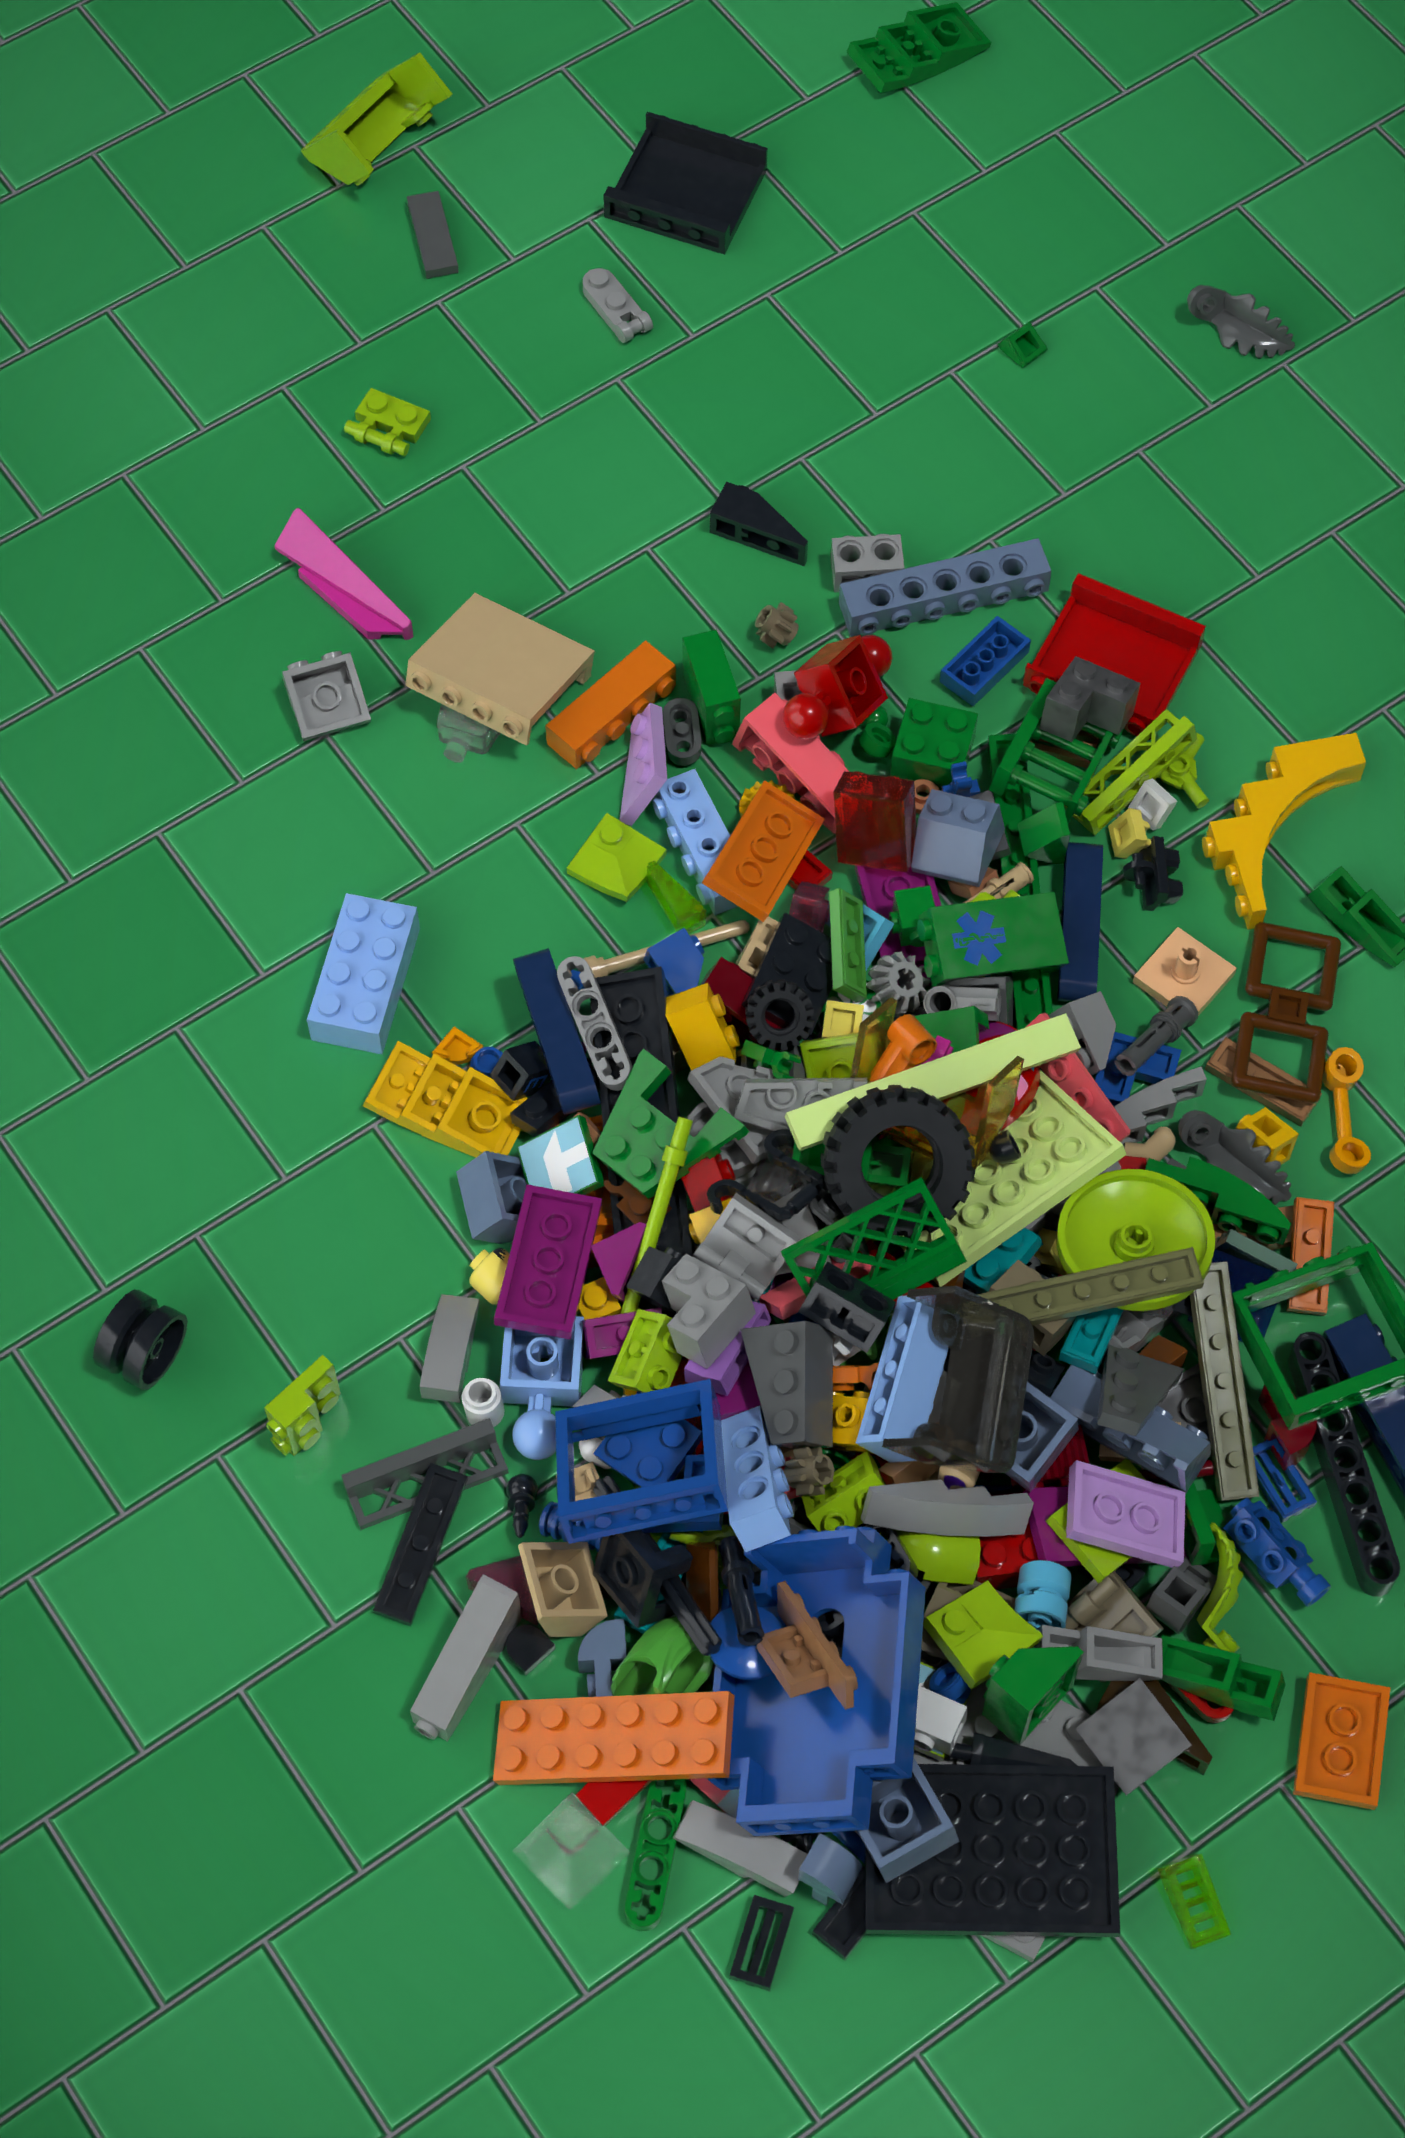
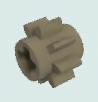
M780 602L777 608H774L772 605L764 607L755 621V626L759 629L756 632L760 636L759 640L771 648H774L777 642L782 645L789 644L796 636L799 628L795 622L797 616L793 614L794 610Z
M821 1447L794 1449L795 1458L786 1461L784 1469L789 1486L796 1489L797 1496L825 1494L823 1485L833 1482L834 1466L831 1459L822 1454Z

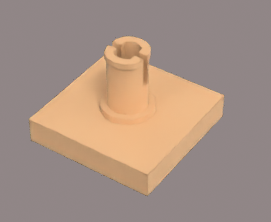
M1177 927L1134 975L1132 983L1166 1007L1172 998L1176 996L1186 997L1194 1003L1199 1016L1235 975L1237 968Z

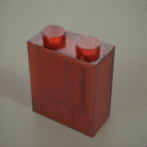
M844 771L833 791L838 863L908 872L912 864L917 831L914 780L900 779L896 776L870 775L859 771Z

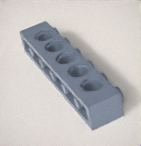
M1037 538L840 583L839 606L850 637L861 634L870 635L882 629L904 627L910 623L926 619L935 620L944 615L960 611L970 612L978 607L1004 604L1009 600L1025 596H1038L1043 592L1049 591L1052 571L1040 540Z

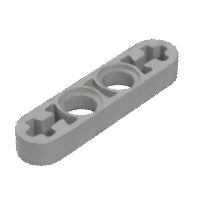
M577 956L568 957L561 962L557 970V977L598 1077L610 1090H622L633 1068L593 970L583 958ZM574 968L581 972L579 977L585 989L578 990L577 985L570 978L572 976L571 970ZM589 998L596 999L598 1001V1009L595 1013L589 1016L580 1014L579 1008L584 1000ZM603 1030L611 1032L612 1039L609 1045L604 1048L593 1046L592 1041L596 1033ZM612 1056L615 1063L621 1069L619 1071L621 1077L618 1079H614L610 1075L612 1069L606 1060L607 1057Z

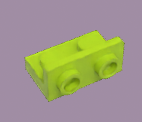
M641 1309L637 1310L608 1382L621 1388L642 1393L671 1386L683 1357L677 1353L667 1324L672 1319L671 1317Z
M865 1451L836 1470L833 1482L823 1485L825 1494L802 1496L806 1515L818 1531H834L838 1526H852L856 1528L863 1523L861 1515L869 1487L885 1485L881 1479L876 1461L870 1453Z

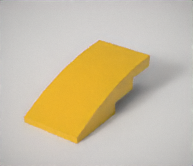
M397 1041L362 1106L435 1142L470 1156L478 1157L485 1151L509 1155L521 1131L519 1127L512 1124L510 1112L528 1098L525 1097L512 1101L492 1078L474 1068L469 1067L465 1071L436 1054H433L430 1058Z

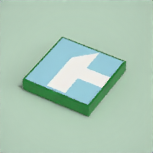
M577 1115L517 1146L528 1185L587 1195L604 1186V1179L598 1159L592 1153L594 1145L586 1118Z

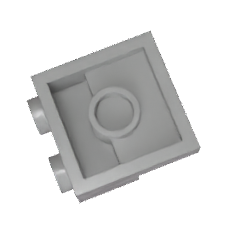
M341 651L330 652L321 657L322 661L308 664L307 660L298 661L288 665V670L282 671V678L303 741L371 722L351 652L343 655Z

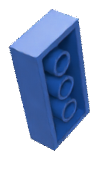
M996 616L941 669L940 683L971 706H974L1029 653L1031 640L999 616Z

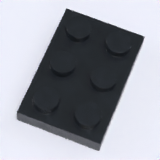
M785 912L779 919L741 1005L746 1008L748 1005L747 1000L750 995L754 994V989L759 985L762 987L766 984V981L772 980V982H775L778 979H785L786 982L792 981L796 983L798 987L803 988L807 993L814 1009L813 1028H810L808 1032L809 1036L806 1039L803 1038L806 1041L812 1035L833 986L831 938ZM775 1001L767 1007L765 1019L781 1028H785L794 1019V1009L788 1002Z

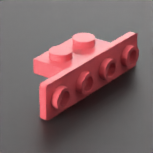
M1047 1013L1039 1014L1026 1027L1051 1018ZM1076 1053L1039 1065L1042 1071L1118 1141L1122 1142L1130 1135L1131 1130Z

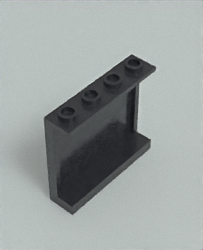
M647 112L646 130L616 187L608 186L603 195L604 217L725 255L767 171L768 148L736 139L726 134L703 129L696 125L670 119L663 115Z

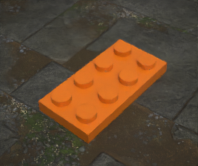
M764 780L702 881V884L764 922L825 818Z

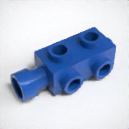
M1249 1498L1243 1499L1231 1510L1230 1514L1233 1518L1223 1528L1232 1537L1235 1547L1240 1552L1247 1554L1254 1562L1259 1575L1265 1581L1273 1584L1276 1589L1291 1582L1298 1590L1296 1595L1307 1607L1313 1605L1330 1590L1331 1585L1321 1574L1316 1575L1309 1567L1314 1560L1307 1554L1305 1545L1291 1536L1280 1523V1518L1274 1511L1268 1510L1261 1501L1252 1503ZM1263 1517H1265V1518H1267V1519L1269 1520V1522H1270V1528H1269V1529H1267V1528L1263 1525V1523H1262V1518H1263ZM1289 1547L1296 1551V1559H1293L1289 1554Z

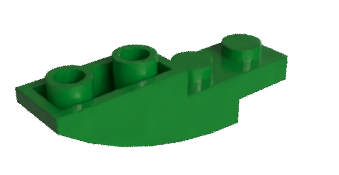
M1191 1156L1189 1157L1186 1169L1154 1159H1148L1145 1170L1166 1175L1186 1186L1200 1199L1205 1208L1213 1209L1212 1223L1218 1225L1220 1229L1226 1232L1233 1229L1236 1232L1254 1236L1258 1241L1265 1244L1277 1243L1284 1245L1291 1222L1269 1199L1245 1181L1217 1166Z

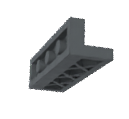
M490 1418L341 1475L360 1529L363 1530L412 1511L417 1496L406 1499L396 1495V1492L402 1482L410 1479L422 1484L425 1477L421 1475L427 1473L430 1463L441 1467L448 1465L460 1470L459 1473L464 1475L466 1473L471 1474V1476H468L464 1490L508 1474V1468L498 1446L496 1433ZM491 1449L497 1466L484 1471L469 1466L475 1454ZM466 1458L464 1463L458 1462L459 1460ZM391 1487L389 1492L384 1490L386 1488ZM371 1494L386 1498L380 1511L364 1516L358 1499ZM392 1501L398 1503L393 1506H390Z

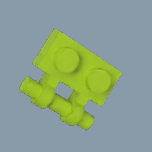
M370 388L355 411L356 420L360 421V423L348 420L344 426V432L353 435L354 439L366 444L370 442L378 445L383 452L388 454L397 453L406 456L410 444L402 440L405 439L416 443L430 422L431 415L429 410ZM376 429H380V430L385 431V432H387V433H386V434L381 433V432H379V431H376Z

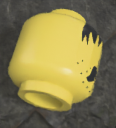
M503 1248L495 1249L491 1253L484 1249L469 1265L474 1270L469 1279L471 1286L492 1305L498 1304L510 1255Z

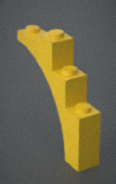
M1357 733L1274 747L1270 762L1266 763L1268 780L1242 784L1239 797L1234 800L1236 817L1209 822L1207 834L1202 838L1204 855L1206 858H1211L1214 871L1225 869L1228 885L1234 886L1237 894L1235 897L1237 914L1239 917H1244L1247 930L1254 929L1257 923L1263 922L1267 911L1262 888V861L1275 832L1292 813L1309 800L1331 789L1361 780L1366 760Z

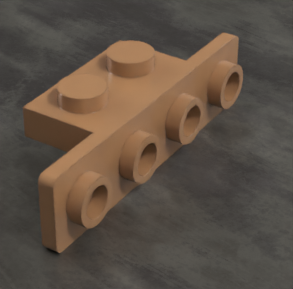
M786 1581L777 1583L778 1614L787 1627L764 1633L763 1640L757 1644V1650L790 1698L829 1686L845 1710L853 1708L854 1691L858 1688L857 1677L853 1668L850 1665L846 1666L841 1660L835 1643L826 1639L818 1619L811 1617L806 1611L800 1594H794Z

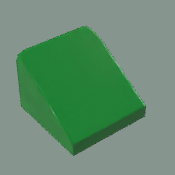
M1030 322L1019 327L997 344L1000 350L1021 368L1048 350Z

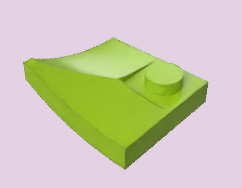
M606 813L568 865L567 874L600 892L627 902L665 858L667 849Z
M988 1580L930 1614L923 1621L924 1628L971 1690L991 1677L989 1674L990 1669L1004 1654L1010 1658L1018 1648H1032L1044 1637L1039 1630L1030 1625L1010 1607Z

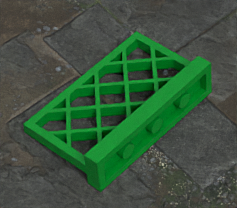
M922 1177L781 1250L784 1260L806 1296L823 1270L828 1255L846 1259L842 1270L848 1274L854 1261L872 1265L869 1274L858 1280L892 1300L967 1262L959 1242L948 1226ZM918 1193L922 1194L925 1201L920 1214L902 1210L905 1200ZM929 1211L932 1212L934 1217L928 1216ZM878 1214L890 1216L885 1232L866 1229L870 1218ZM898 1218L916 1222L911 1238L893 1235ZM924 1224L939 1227L944 1234L930 1243L919 1240ZM843 1232L855 1235L849 1251L831 1247L834 1237ZM863 1237L881 1241L876 1256L857 1253ZM889 1243L907 1247L903 1257L895 1261L884 1259ZM807 1251L820 1253L815 1269L798 1266L794 1258ZM805 1276H806V1277H811L809 1283H808L807 1279L805 1278Z

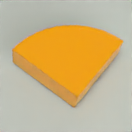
M454 1026L432 1051V1055L436 1054L454 1065H460L470 1062L473 1055L483 1048L484 1045Z

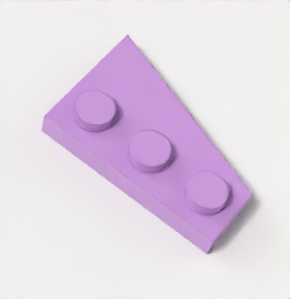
M649 703L641 714H637L634 717L630 728L631 739L619 819L630 826L634 824L667 781L662 707L653 703Z

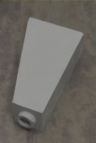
M484 1574L481 1576L410 1710L413 1723L416 1724L414 1728L425 1737L435 1740L439 1736L449 1741L506 1646L508 1635L518 1626L522 1619L519 1595L516 1591Z

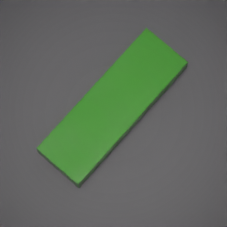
M837 888L829 892L833 990L855 1002L866 999L867 996L863 901L841 888Z

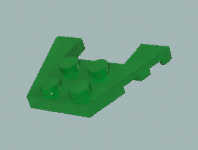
M643 1049L638 1055L592 1153L613 1172L646 1198L650 1199L656 1194L665 1161H662L665 1146H670L676 1123L647 1102L672 1072L665 1064ZM720 1107L695 1137L689 1134L685 1150L688 1151L684 1167H679L676 1181L690 1173L688 1168L705 1157L713 1158L722 1152L720 1149L722 1146L734 1138L739 1141L750 1131L744 1124Z

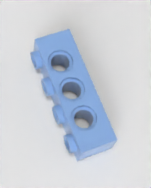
M761 1406L721 1420L729 1521L744 1551L748 1552L791 1536L788 1518L793 1517L794 1513L791 1503L784 1493L789 1491L790 1488L786 1475L782 1468H780L785 1465V1459L780 1446L771 1444Z

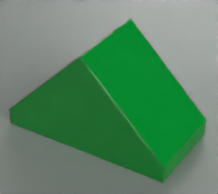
M1063 802L1054 803L1017 823L1025 857L1053 864L1064 863L1070 831Z

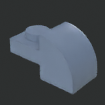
M624 1619L600 1623L587 1633L578 1651L579 1673L595 1672V1674H587L588 1697L613 1696L611 1690V1671H616L626 1658Z
M819 1833L799 1869L798 1880L813 1888L812 1898L818 1902L827 1905L830 1898L843 1904L862 1870V1864L847 1849Z

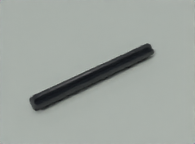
M610 1476L597 1479L595 1482L596 1486L593 1488V1492L597 1497L622 1492ZM642 1529L637 1530L655 1553L661 1551L650 1533H643ZM675 1576L664 1580L660 1592L701 1654L709 1656L712 1653L716 1654L719 1652L720 1645L722 1644L721 1638L680 1577Z

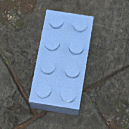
M346 893L307 1017L312 1041L383 1055L420 931L417 907Z

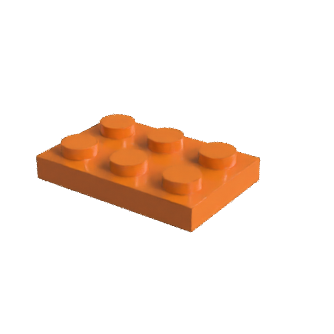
M1309 1672L1306 1680L1293 1795L1371 1810L1377 1808L1391 1687Z

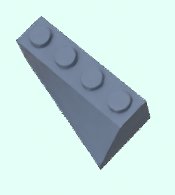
M1071 1365L1050 1399L1078 1418V1425H1082L1083 1434L1187 1493L1211 1454L1210 1442L1207 1441V1435L1192 1425H1187L1184 1428L1172 1421L1173 1416L1159 1406L1155 1408L1153 1415L1137 1436L1098 1425L1102 1374L1098 1371L1094 1374Z

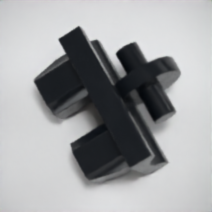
M1153 836L1151 838V845L1140 850L1139 853H1134L1132 861L1123 867L1124 878L1135 882V888L1142 890L1143 910L1154 911L1160 903L1175 904L1183 896L1182 882L1168 878V873L1173 874L1179 868V851L1166 848L1164 837Z

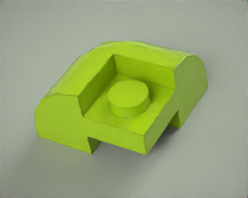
M896 1530L914 1560L917 1569L924 1572L923 1579L944 1583L974 1584L980 1564L981 1547L979 1536H945ZM886 1532L879 1533L888 1541V1534Z

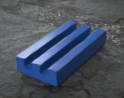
M1275 1438L1254 1446L1253 1452L1258 1486L1274 1512L1279 1516L1280 1522L1283 1523L1289 1517L1296 1516L1302 1513L1303 1510L1314 1507L1317 1500L1295 1465L1287 1467L1285 1473L1302 1498L1301 1501L1297 1502L1285 1483L1283 1476L1266 1452V1450L1274 1445L1283 1458L1285 1452ZM1256 1455L1260 1459L1261 1463L1265 1467L1266 1471L1270 1475L1271 1479L1273 1480L1274 1484L1278 1488L1279 1492L1281 1493L1289 1507H1286L1283 1503L1282 1499L1278 1495L1277 1491L1275 1490L1272 1483L1270 1482L1267 1475L1265 1474L1262 1467L1255 1458Z

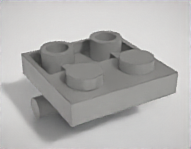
M736 1193L703 1243L697 1248L693 1257L746 1284L750 1297L758 1302L785 1262L781 1250L795 1244L801 1237Z

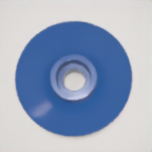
M732 1606L719 1612L711 1621V1625L722 1640L719 1652L709 1655L714 1664L724 1673L742 1680H757L771 1675L773 1672L757 1650V1644L745 1646L739 1642ZM757 1606L764 1633L784 1628L772 1613Z

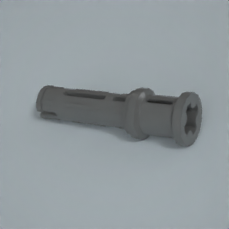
M1183 996L1172 998L1165 1011H1160L1152 1017L1150 1027L1116 1057L1118 1059L1115 1061L1117 1069L1122 1074L1131 1076L1165 1043L1176 1041L1181 1036L1182 1029L1192 1026L1198 1019V1011L1194 1003Z

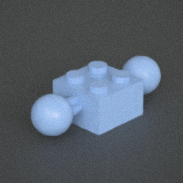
M576 1316L571 1340L507 1327L504 1328L500 1391L503 1403L528 1404V1411L522 1414L514 1424L512 1438L516 1449L529 1459H546L556 1452L555 1416L551 1414V1405L573 1406L581 1398L583 1350L585 1344L582 1321L584 1317ZM541 1358H547L548 1361L541 1362Z

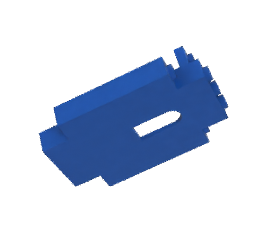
M838 1526L834 1531L824 1530L819 1532L805 1529L800 1530L798 1534H791V1536L754 1550L744 1551V1555L761 1570L760 1585L752 1583L757 1606L772 1613L781 1622L783 1627L787 1626L780 1618L777 1606V1583L786 1581L794 1594H800L805 1609L811 1617L818 1618L820 1615L830 1611L838 1612L843 1616L844 1636L841 1660L846 1666L850 1665L853 1668L858 1682V1688L854 1691V1707L845 1710L829 1686L790 1698L774 1673L762 1679L742 1680L724 1673L715 1665L712 1692L729 1691L735 1696L729 1778L706 1779L721 1790L739 1789L736 1823L753 1836L869 1830L873 1780L912 1778L926 1587L907 1570H890L892 1545L873 1528ZM723 1589L721 1611L732 1606L728 1589Z

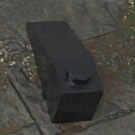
M726 481L710 511V533L805 566L807 562L808 541L759 493L752 491L746 486L735 485Z

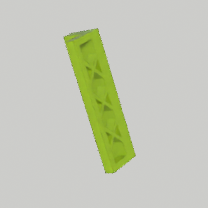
M1169 710L1163 711L1091 779L1084 795L1088 796L1089 799H1095L1083 810L1080 817L1073 814V817L1095 836L1134 799L1144 781L1152 778L1155 780L1197 740L1195 725L1185 716L1179 720ZM1166 723H1169L1172 727L1156 741V733ZM1147 750L1131 765V756L1136 751ZM1114 774H1121L1105 789V780Z

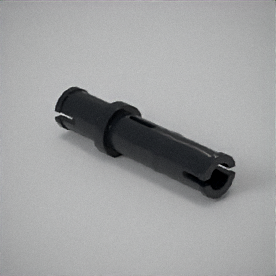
M729 1536L722 1539L720 1545H718L724 1567L721 1577L723 1584L729 1590L738 1640L742 1645L753 1646L760 1643L765 1635L761 1626L752 1585L754 1571L752 1565L747 1562L744 1549L737 1536Z

